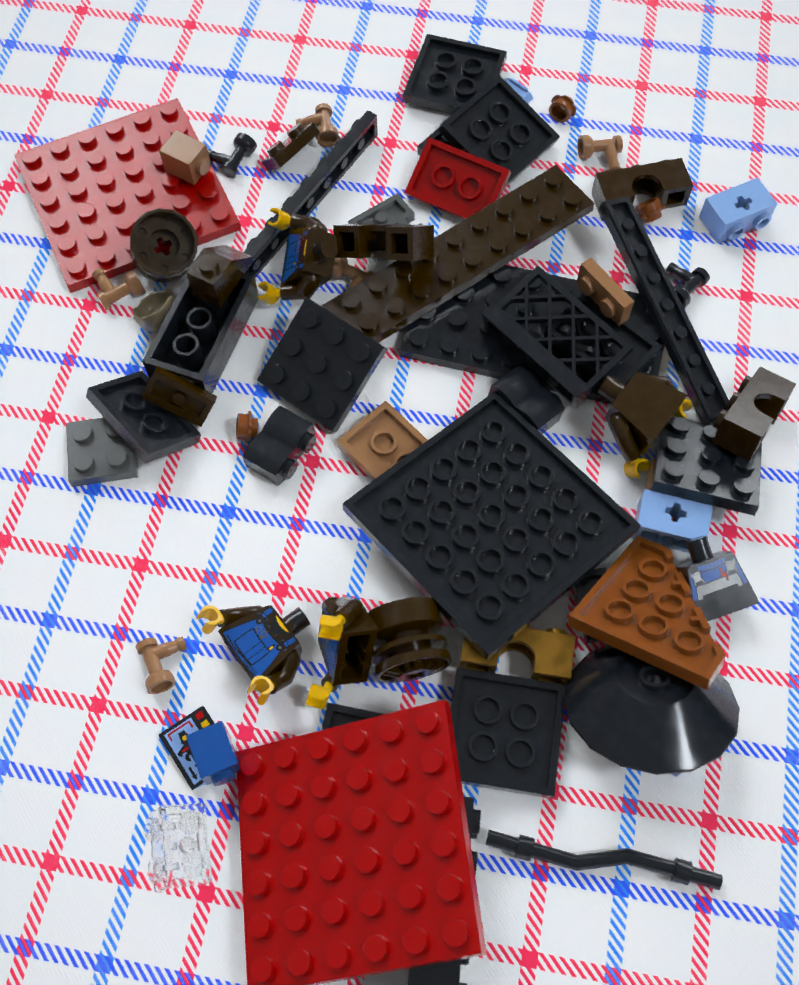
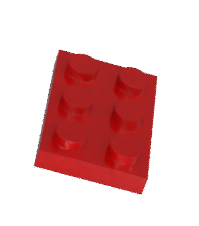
M428 137L404 193L406 196L465 220L500 199L511 172L507 168Z

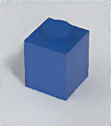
M222 721L186 735L200 778L206 785L213 783L215 787L221 786L236 778L234 773L240 770V763L229 732Z

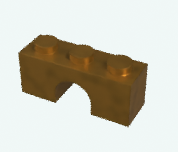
M528 625L488 660L464 637L459 668L495 673L499 657L506 652L517 651L529 659L532 667L531 679L567 685V681L571 679L576 636L567 635L565 630L559 628H547L543 631L531 629V626Z

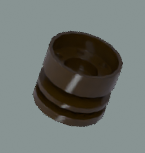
M158 208L146 212L136 220L130 233V256L135 268L144 277L154 282L169 283L183 277L194 262L197 254L198 238L194 226L184 215L171 209ZM161 242L163 246H170L167 256L163 252L156 253L158 243Z
M410 597L382 604L368 612L378 628L375 646L379 647L374 650L372 661L377 664L375 666V675L378 681L398 683L419 680L443 671L451 665V654L445 649L448 644L447 638L436 634L442 629L443 621L433 598Z

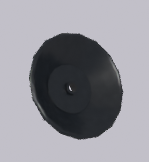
M610 645L588 653L572 670L571 679L567 681L563 696L570 725L591 750L620 767L654 775L692 772L719 759L737 736L740 708L730 683L720 673H718L708 690H705Z

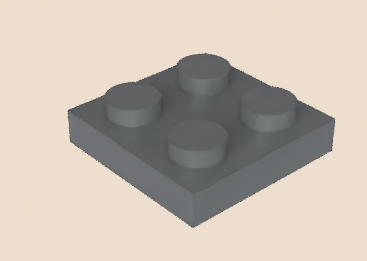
M104 417L66 423L68 482L72 487L139 477L137 454Z

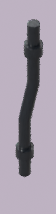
M490 829L485 841V845L514 853L515 858L530 861L533 858L575 871L628 864L670 876L671 881L683 885H688L691 882L720 890L723 882L722 874L694 867L691 861L677 857L672 861L630 848L574 854L536 843L533 837L522 834L515 837Z

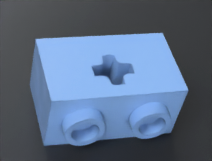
M757 177L707 197L699 219L718 244L728 239L735 240L745 232L755 228L757 230L762 229L772 220V215L778 203Z
M644 489L638 501L635 520L641 526L631 539L634 540L638 535L670 549L689 553L686 541L705 535L708 539L713 506Z

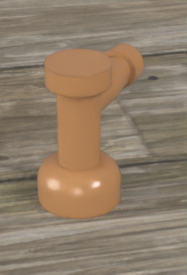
M327 103L318 104L315 107V114L295 119L296 124L301 123L302 126L314 123L315 126L320 125L318 128L320 133L316 135V140L322 147H333L340 139L337 128L331 125L332 108Z
M590 135L579 136L577 151L581 160L591 158L594 152H605V157L609 164L608 169H621L617 155L623 149L621 135H614L612 139L593 140Z
M347 258L334 259L332 278L339 279L345 276L352 279L348 289L375 274V272L369 271L367 273L349 265Z
M98 268L92 273L102 290L96 294L106 310L111 308L110 304L130 293L140 296L146 292L134 270L127 273L124 278L125 282L116 287L106 277L103 268Z
M183 636L176 638L175 641L165 642L158 645L156 638L152 637L139 641L135 647L137 653L143 656L149 672V676L145 680L148 694H159L171 689L176 684L174 675L169 670H163L160 659L171 656L178 651L187 650Z

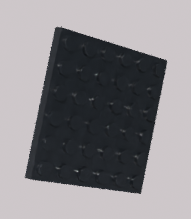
M495 391L342 503L343 511L426 597L434 599L438 610L486 660L491 658L635 535L641 526Z

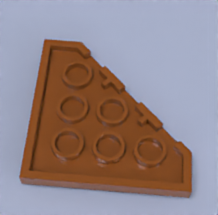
M637 535L569 614L568 626L708 690L722 669L726 655L721 645L714 642L710 634L711 627L700 606L696 607L691 598L692 591L683 573L677 571L673 563L674 556L670 549Z

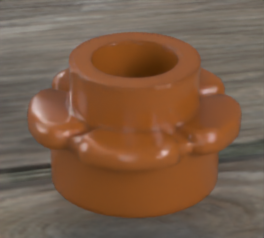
M558 94L551 99L552 104L549 106V114L552 119L564 123L568 119L570 120L571 116H575L577 109L571 97Z
M654 197L637 205L636 210L640 220L644 219L645 223H650L662 217L661 210H664L666 206L665 204L661 205L659 197Z
M248 411L247 414L238 413L236 420V439L245 440V443H249L251 437H255L258 432V418H252L251 411Z

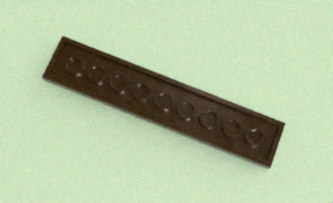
M555 165L434 238V258L417 261L396 260L321 306L379 343L593 211L594 202Z

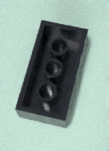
M245 273L221 307L193 296L188 278L186 277L142 361L149 379H151L158 365L213 394L259 300L257 298L259 295L255 276Z

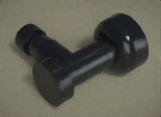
M242 132L237 133L233 140L235 149L231 156L208 149L210 162L221 165V172L230 178H235L238 174L237 168L244 156L252 155L257 148L256 141L251 136Z
M671 262L666 268L667 274L674 276L684 283L682 286H673L684 309L690 304V294L699 286L706 285L710 280L709 273L701 267H697L692 272H689Z

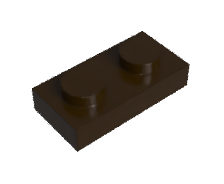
M301 123L296 124L286 133L288 138L284 142L278 141L267 149L269 155L261 163L267 171L281 168L318 135L320 131L314 123L304 126Z
M158 365L141 396L202 427L217 399L216 395Z

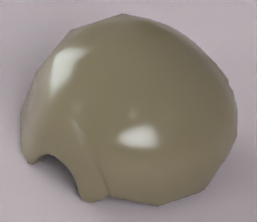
M171 289L150 293L140 301L137 308L132 309L133 319L143 330L157 333L176 295Z

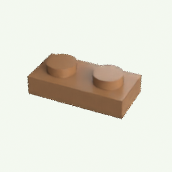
M591 257L581 263L576 282L581 292L586 296H590L599 306L601 312L607 318H611L618 326L629 319L634 300Z

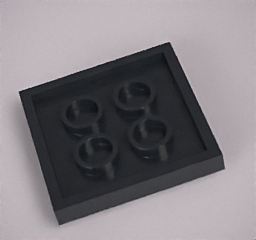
M427 33L403 92V103L453 114L498 75L501 76L507 60V51Z
M500 75L442 122L438 129L455 148L509 169L511 175L505 188L557 143L560 135Z
M306 297L257 381L330 431L337 433L388 349L312 299Z
M673 416L658 436L651 491L755 516L759 508L762 443L752 459L748 461L712 443L718 431L713 428V425Z
M457 667L451 715L461 783L553 799L555 796L564 710L563 696L566 685Z

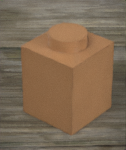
M177 130L159 150L165 171L193 185L197 183L201 176L208 172L211 165L206 144Z

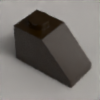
M228 245L203 248L186 271L193 296L221 307L254 261L253 257Z

